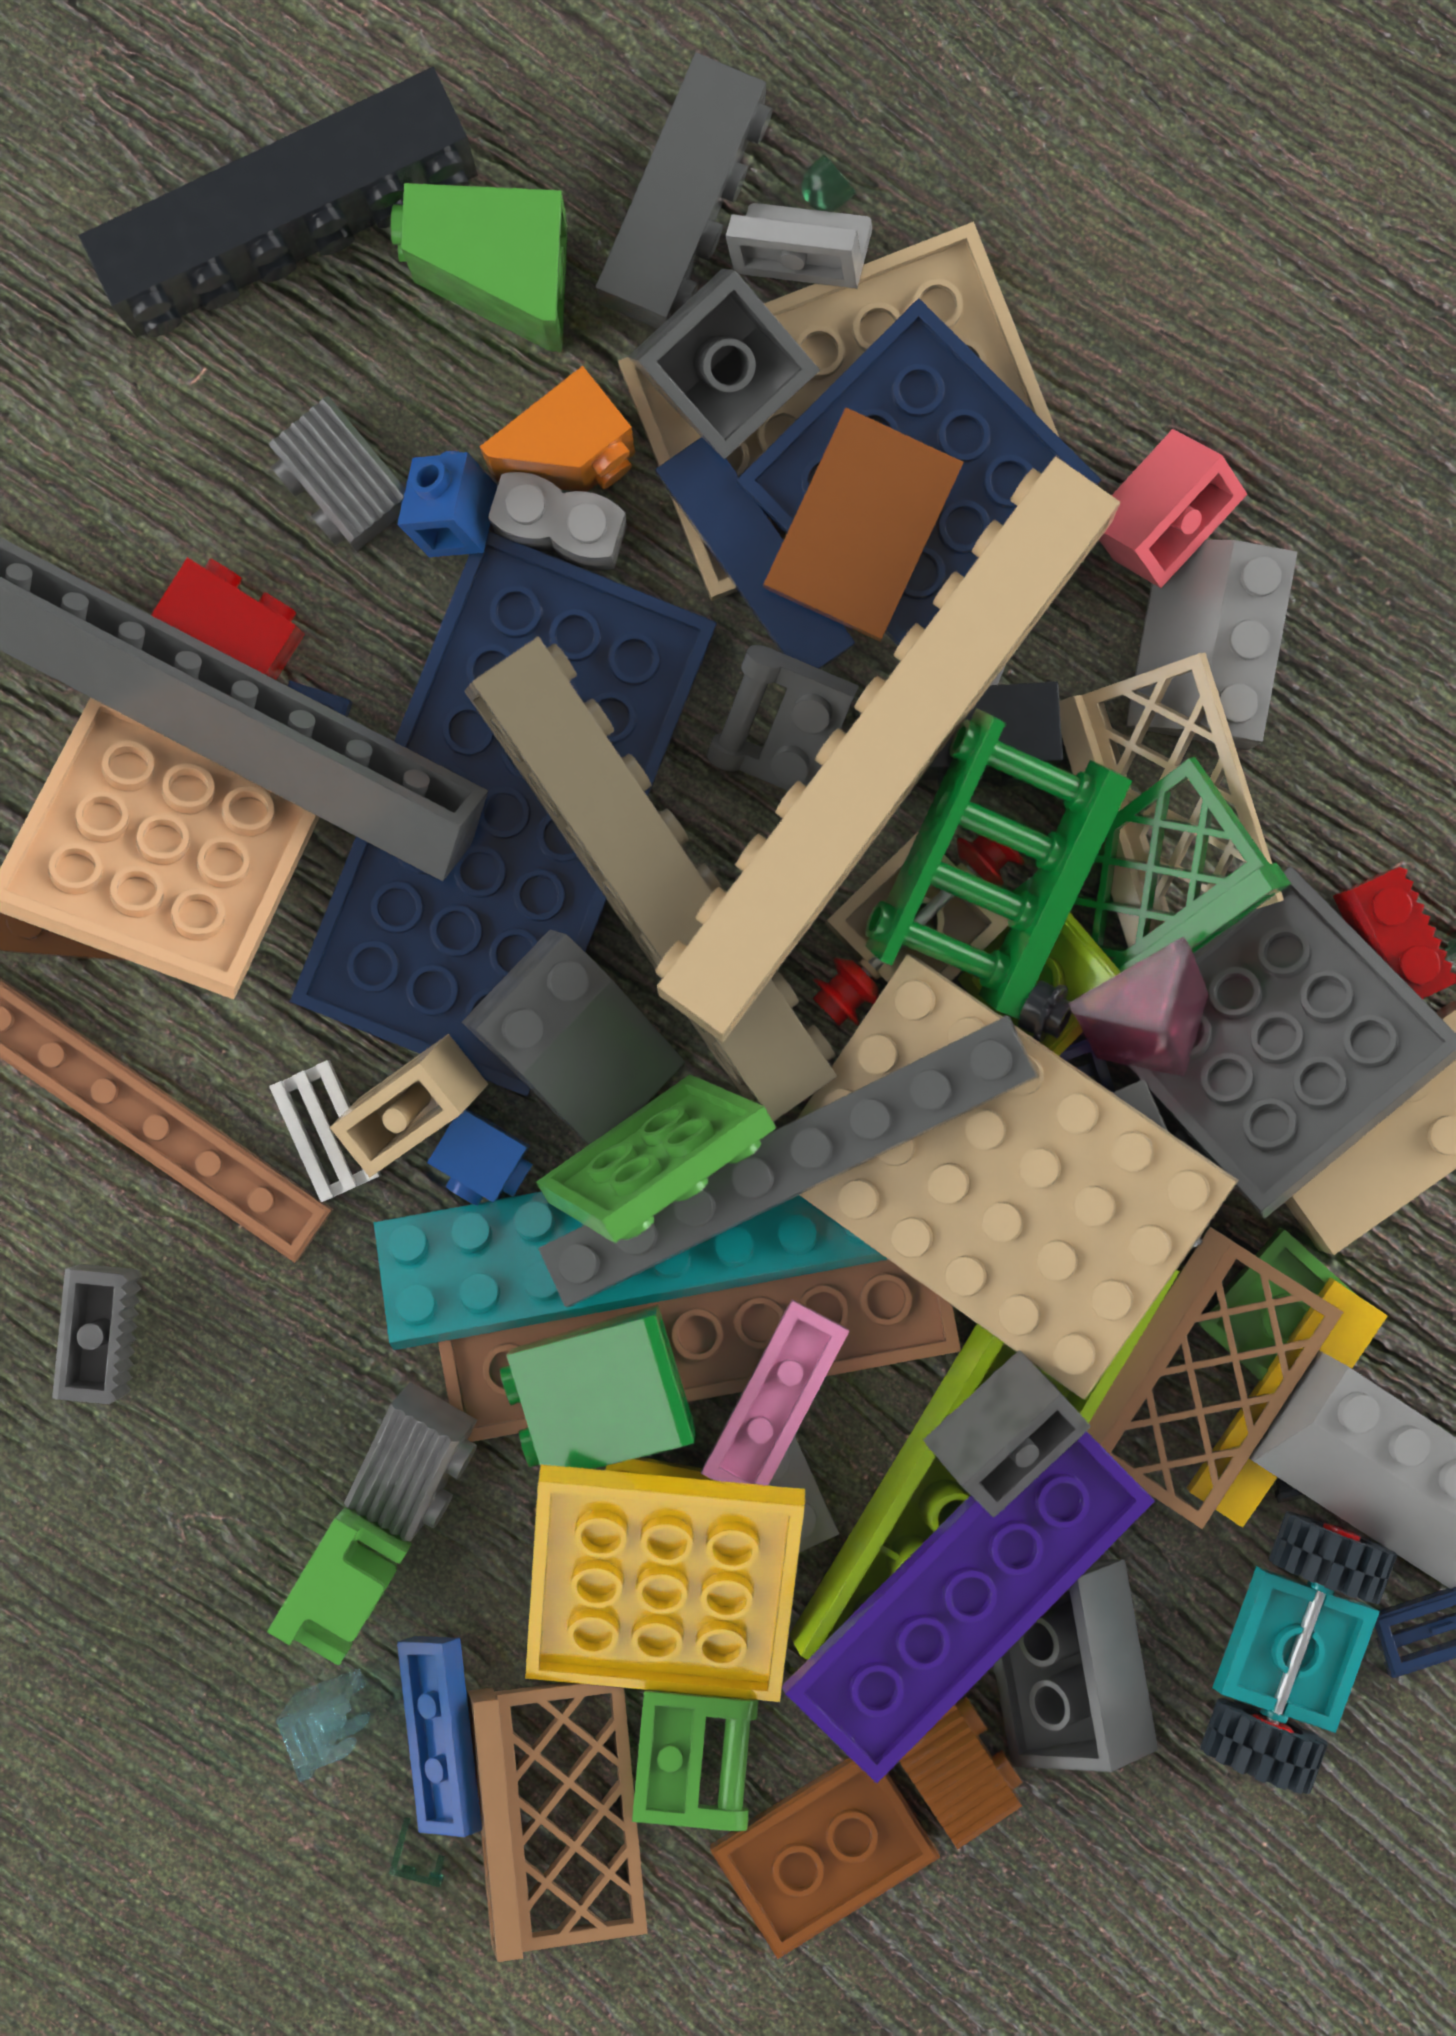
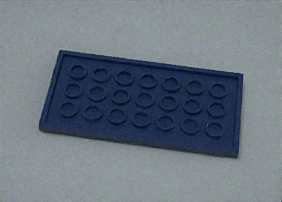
M488 531L484 553L469 554L394 740V742L488 790L472 844L444 881H441L356 836L290 1002L419 1054L449 1034L485 1080L528 1097L531 1089L489 1050L462 1021L550 929L567 934L586 953L607 899L464 691L473 680L535 638L539 637L546 648L553 643L557 644L577 674L570 681L574 690L583 703H586L591 698L594 699L611 722L614 732L608 735L607 738L619 756L624 757L630 753L646 773L652 785L644 791L647 797H649L716 630L717 622Z

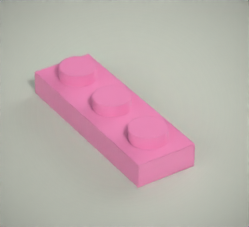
M791 1299L709 1454L701 1474L714 1481L769 1485L842 1347L849 1329Z

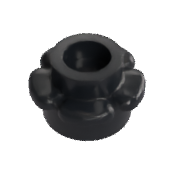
M1043 980L1039 981L1023 1006L1018 1020V1027L1034 1034L1033 1038L1039 1043L1045 1039L1046 1034L1058 1038L1066 1028L1075 1006L1074 1003L1066 1000L1068 987L1063 984L1055 987Z

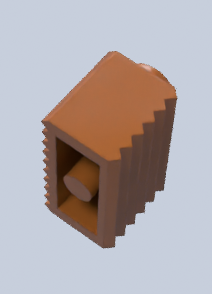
M967 1696L958 1701L899 1761L957 1849L1022 1807L1014 1789L1021 1785L1023 1781L1004 1751L1000 1750L992 1756L978 1736L988 1728Z

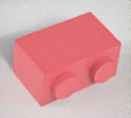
M1172 429L1111 495L1120 501V505L1112 523L1099 541L1115 562L1162 588L1246 497L1247 493L1223 455Z

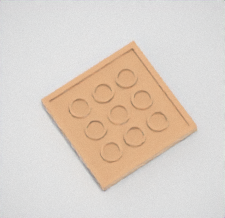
M90 697L0 867V913L234 1000L320 817Z

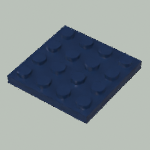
M919 298L736 480V483L761 507L763 512L787 534L845 408H849L964 462L885 631V634L897 646H899L906 634L916 623L924 629L927 628L940 610L933 605L935 597L955 571L963 577L966 576L979 558L972 553L976 542L993 520L998 521L1002 525L1005 524L1017 508V505L1010 501L1011 497L1032 468L1042 474L1056 456L1097 486L1101 482V479Z

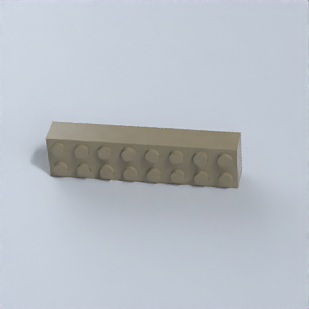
M537 637L473 680L464 692L656 971L666 953L678 940L688 946L703 926V924L695 919L699 910L717 887L722 889L723 887L705 863L697 866L691 862L681 847L689 839L674 815L667 808L661 812L657 811L644 793L652 785L636 759L630 753L620 757L608 740L607 736L614 732V728L601 707L592 698L583 703L574 690L570 681L577 674L563 651L555 643L546 648L540 638ZM776 971L724 1042H721L688 1017L740 1095L763 1105L773 1122L838 1077L828 1061L835 1057L833 1049L815 1025H811L808 1028L803 1022L799 1021L791 1009L799 1003V1000L790 985L778 971Z

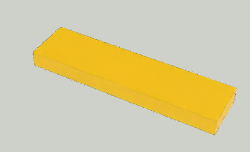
M1330 1277L1318 1296L1343 1311V1314L1319 1350L1352 1369L1388 1315ZM1310 1307L1288 1338L1287 1343L1310 1338L1324 1315ZM1303 1348L1285 1351L1288 1369L1291 1368ZM1278 1354L1269 1366L1268 1372L1262 1381L1258 1382L1249 1397L1276 1391L1283 1380ZM1268 1402L1250 1405L1253 1424ZM1243 1407L1236 1414L1212 1451L1241 1445L1248 1434ZM1233 1456L1215 1460L1218 1478ZM1248 1458L1215 1510L1243 1528L1277 1479V1476ZM1207 1461L1202 1464L1187 1486V1490L1203 1502L1213 1488Z

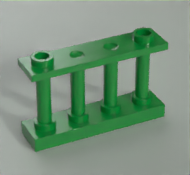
M976 708L971 721H963L954 734L950 745V756L953 759L886 902L883 900L879 901L869 916L865 930L866 937L869 939L865 947L880 961L891 966L901 945H904L980 978L982 986L979 995L995 1010L1019 1019L1023 1006L1041 974L1130 788L1132 780L1092 760L1089 761L1084 772L1081 771L1073 775L998 741L1006 723ZM986 765L1064 799V806L1067 809L1056 832L1052 831L1048 835L1042 834L970 802ZM959 825L1036 859L1038 870L1028 891H1022L1019 895L942 862L941 860L957 826ZM931 885L1007 918L1010 929L1000 950H994L989 954L913 921L929 886Z

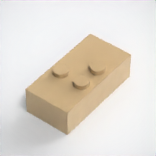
M1451 1001L1437 1011L1436 1014L1456 1033V1001ZM1456 1060L1285 1202L1319 1251L1335 1255L1456 1169Z

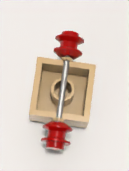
M918 832L825 922V925L860 960L858 963L862 966L860 968L853 960L835 957L833 961L838 974L829 982L817 978L812 980L820 989L812 999L838 1026L847 1018L857 1027L860 1025L855 1010L864 1002L874 1004L880 996L879 987L871 977L875 981L879 980L886 987L907 954L914 955L950 981L962 971L904 945H901L891 966L880 961L865 947L869 939L865 934L869 916L879 901L883 900L886 902ZM979 835L973 842L962 838L956 840L958 857L962 861L957 867L945 855L941 860L997 886L1004 884L1000 869L1008 861L1020 866L1025 864L1018 851L982 835ZM931 885L913 920L980 950L987 947L1008 926L1007 918Z

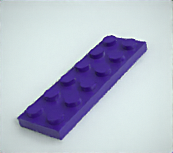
M1086 1431L994 1518L970 1495L781 1686L784 1693L868 1776L878 1783L1155 1500Z

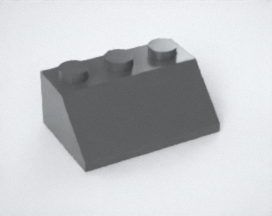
M1097 1559L994 1664L1009 1756L1014 1767L1113 1772L1158 1750L1125 1559Z

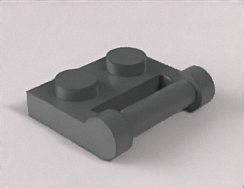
M762 645L750 646L741 664L744 677L722 733L716 734L712 738L706 757L711 764L719 769L733 772L740 770L787 791L797 781L808 786L822 767V765L815 761L817 754L831 734L837 728L841 729L859 686ZM775 682L787 687V690L765 745L762 748L746 741L768 684Z

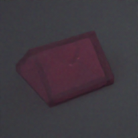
M1183 936L1068 1003L1089 1046L1098 1059L1184 1077L1208 991L1192 950Z

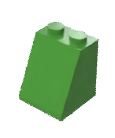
M404 183L403 205L393 204L391 240L393 245H398L399 262H407L414 283L550 352H563L568 223L562 190Z

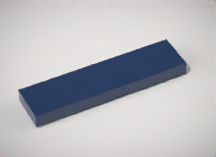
M700 437L655 469V473L781 653L821 670L854 647L855 642L843 624L763 588L766 577L784 540L761 507L736 483L739 476L726 458L723 459Z

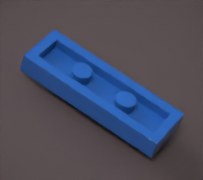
M413 1636L397 1641L419 1833L466 1837L482 1831L460 1638Z

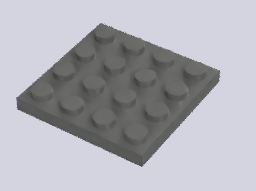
M1291 866L1283 872L1291 883L1281 891L1284 901L1264 906L1251 912L1131 998L1095 1028L1099 1038L1138 1081L1145 1080L1151 1095L1210 1160L1239 1180L1235 1187L1264 1219L1456 1060V1033Z

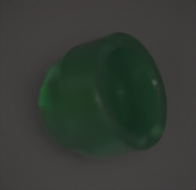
M824 154L809 166L802 178L801 191L804 200L808 201L812 208L819 211H834L842 207L857 193Z

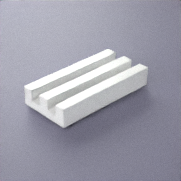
M326 1060L308 1070L299 1072L288 1079L269 1086L321 1202L382 1176L379 1171L369 1178L363 1169L352 1175L337 1139L329 1128L330 1124L311 1082L322 1079L338 1117L350 1107L330 1060ZM298 1089L339 1179V1181L330 1184L289 1093Z

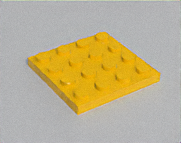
M541 1464L537 1493L525 1679L780 1702L805 1507V1489Z

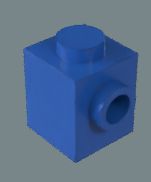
M445 451L440 455L412 458L397 525L428 557L484 553L490 526L488 516L498 485L468 452Z
M466 1108L458 1117L452 1120L427 1162L450 1176L445 1186L446 1188L477 1206L483 1197L493 1203L496 1202L503 1191L514 1197L533 1166L532 1163L524 1159L530 1145L469 1108Z

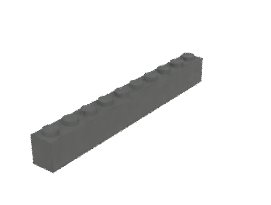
M0 537L1 651L441 881H444L470 848L488 790Z

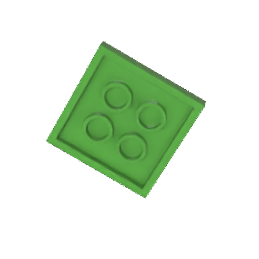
M689 1074L536 1181V1184L548 1203L615 1243L620 1239L633 1238L647 1230L654 1222L653 1215L673 1201H683L699 1193L707 1185V1177L725 1164L736 1163L751 1156L760 1147V1139L776 1129V1126L763 1105Z

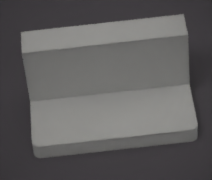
M752 203L748 207L746 216L732 214L726 239L732 267L738 274L857 289L872 233V222L868 216Z

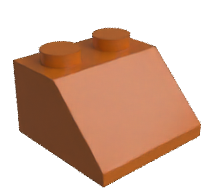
M583 365L480 446L488 470L497 482L500 481L501 475L504 473L524 472L540 476L553 483L560 490L584 492L589 491L596 484H599L602 489L613 485L631 469L632 464L628 459L635 454L632 427Z

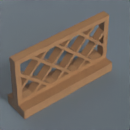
M1210 1227L1203 1237L1202 1243L1198 1245L1159 1305L1090 1420L1089 1425L1091 1428L1087 1432L1148 1494L1203 1529L1343 1314V1311ZM1236 1259L1260 1274L1265 1301L1227 1308L1222 1281ZM1269 1280L1292 1295L1273 1299ZM1215 1291H1217L1221 1310L1202 1313ZM1303 1301L1324 1315L1310 1338L1283 1344L1274 1306ZM1268 1308L1276 1345L1238 1353L1229 1316ZM1222 1317L1230 1354L1193 1362L1187 1334L1195 1322ZM1180 1345H1182L1185 1364L1167 1367ZM1303 1348L1291 1368L1288 1369L1285 1351ZM1278 1353L1283 1380L1276 1391L1247 1397L1239 1360ZM1232 1362L1241 1399L1202 1406L1195 1369ZM1187 1371L1195 1408L1158 1416L1152 1388L1160 1376ZM1145 1399H1147L1150 1417L1132 1421ZM1268 1402L1253 1424L1250 1405ZM1243 1407L1248 1434L1241 1445L1212 1451L1205 1414ZM1197 1416L1205 1453L1168 1460L1160 1423ZM1153 1426L1160 1462L1134 1467L1112 1453L1125 1430ZM1233 1456L1218 1478L1215 1460ZM1208 1462L1213 1488L1199 1509L1175 1494L1170 1468ZM1162 1470L1166 1488L1145 1473Z
M564 1682L495 1692L493 1688L467 1691L482 1831L480 1832L490 1938L497 1962L523 1959V1952L648 1934L637 1822H632L634 1786L624 1688ZM610 1693L612 1717L595 1738L569 1718L585 1696ZM569 1699L561 1710L549 1702ZM538 1703L555 1718L531 1746L513 1732L510 1706ZM563 1724L590 1744L567 1774L541 1754L542 1750ZM612 1733L614 1734L615 1754L604 1746V1743ZM514 1744L526 1753L517 1766ZM597 1752H600L617 1766L618 1780L602 1801L575 1781ZM534 1760L561 1780L538 1810L519 1796L518 1781ZM569 1788L595 1807L594 1811L573 1837L547 1818ZM618 1797H620L621 1817L610 1809ZM520 1808L532 1817L523 1830ZM604 1815L623 1830L624 1844L607 1865L581 1845ZM540 1825H543L567 1844L544 1874L528 1862L524 1855V1845ZM575 1852L601 1871L579 1901L553 1881ZM625 1860L627 1880L616 1872ZM526 1872L538 1881L529 1894ZM611 1879L629 1894L631 1918L604 1922L591 1912L588 1907ZM546 1889H549L573 1908L557 1929L532 1932L530 1909ZM581 1916L592 1923L574 1926Z

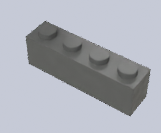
M695 52L596 284L598 304L658 329L696 294L698 283L690 280L699 258L709 261L716 249L723 224L715 220L724 199L734 203L741 190L748 170V166L740 163L749 141L759 145L771 118L773 108L765 105V81Z

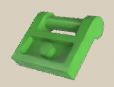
M644 1690L632 1822L724 1831H746L748 1828L749 1809L743 1807L750 1723L751 1720L757 1719L759 1700ZM706 1717L725 1719L718 1804L716 1805L698 1804Z

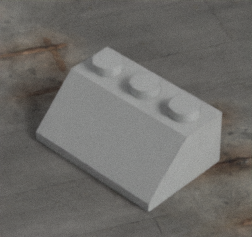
M1205 540L1162 588L1152 583L1135 676L1198 653H1206L1235 748L1250 750L1263 742L1298 552L1237 540ZM1192 671L1172 678L1161 701L1162 704L1189 718L1200 697ZM1156 684L1138 691L1150 697ZM1130 699L1125 727L1136 728L1145 706ZM1156 712L1147 731L1180 737L1185 727ZM1204 714L1200 724L1210 728L1206 714ZM1197 733L1192 738V740L1214 743Z

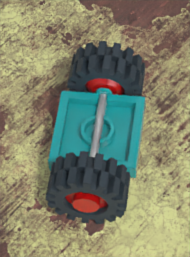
M1286 1511L1268 1560L1292 1574L1302 1576L1308 1582L1306 1584L1256 1566L1212 1686L1221 1695L1236 1700L1232 1701L1228 1698L1217 1699L1200 1746V1750L1204 1751L1203 1753L1209 1757L1216 1758L1215 1761L1222 1765L1231 1766L1233 1770L1243 1775H1251L1255 1777V1780L1265 1784L1269 1782L1283 1790L1288 1788L1294 1793L1302 1794L1303 1792L1310 1794L1329 1743L1324 1738L1318 1737L1319 1735L1315 1732L1303 1729L1304 1726L1287 1721L1288 1717L1336 1733L1379 1611L1370 1605L1335 1594L1334 1591L1337 1590L1347 1596L1379 1604L1397 1557L1394 1551L1338 1526L1317 1521L1295 1512Z

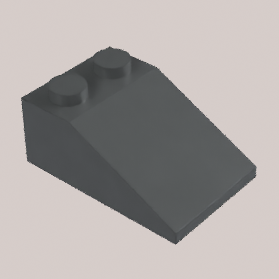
M551 929L462 1021L489 1050L587 1145L641 1109L685 1063L682 1057L618 985L567 934Z

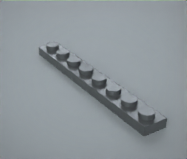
M1005 1016L767 1134L760 1139V1147L751 1156L736 1163H727L707 1177L708 1183L699 1193L686 1200L673 1201L653 1215L654 1222L647 1230L633 1238L620 1239L614 1243L584 1225L538 1249L564 1306L572 1307L1004 1095L1039 1076L1010 1017Z

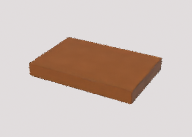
M845 408L766 577L763 588L881 642L964 462L849 408Z
M850 1757L750 1819L746 1831H731L710 1844L711 1853L777 1959L940 1858L938 1849L890 1772L876 1783Z

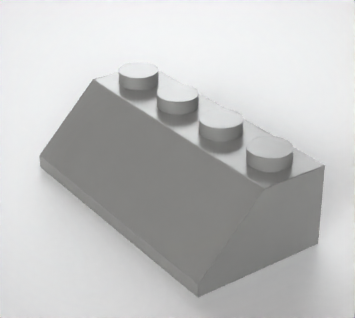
M1319 1350L1249 1459L1389 1550L1394 1551L1397 1555L1448 1588L1456 1587V1437L1347 1365Z

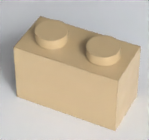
M447 1034L359 1097L329 1128L370 1178L458 1117L484 1090L488 1083L452 1037Z

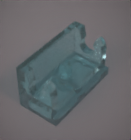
M360 1668L294 1693L276 1719L299 1782L312 1778L317 1768L346 1757L355 1747L357 1739L353 1737L345 1738L335 1745L336 1741L357 1733L368 1723L370 1719L369 1712L358 1713L352 1719H346L345 1716L352 1709L349 1702L351 1696L366 1685Z

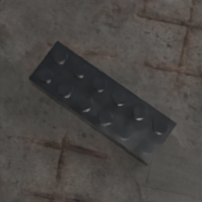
M433 66L78 235L114 310L137 338L146 333L148 337H158L180 326L183 322L181 317L203 306L206 310H214L228 305L239 297V289L262 279L264 283H270L290 275L297 268L296 262L314 253L319 252L321 255L326 256L345 249L355 240L354 234L377 224L378 228L391 227L393 204L403 205L404 183L469 186L468 180L478 176L468 137Z

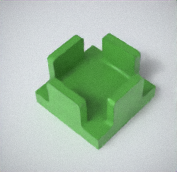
M345 1506L334 1518L267 1633L288 1645L295 1640L334 1664L340 1665L353 1645L351 1641L355 1640L398 1569L396 1563L400 1564L412 1543L410 1541H402L400 1535H391L388 1528H380L377 1522H369L367 1516L358 1515L355 1509H347Z

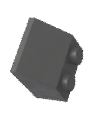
M723 268L628 356L664 399L723 459L730 455L820 371L735 270Z

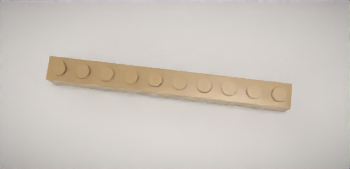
M1056 456L1042 474L1032 468L1025 476L1010 500L1017 505V508L1004 525L993 520L985 529L972 549V553L979 557L965 577L956 571L949 577L933 601V605L940 610L927 628L924 629L916 623L906 634L894 653V657L901 661L887 681L877 675L870 682L854 707L862 713L847 734L839 728L831 734L815 758V761L822 765L821 769L808 786L800 781H797L792 786L775 812L783 818L768 839L761 834H757L735 865L743 871L728 892L720 887L714 890L695 918L703 926L688 946L678 940L658 965L655 973L663 978L657 985L659 996L721 1042L726 1040L1112 523L1120 501Z

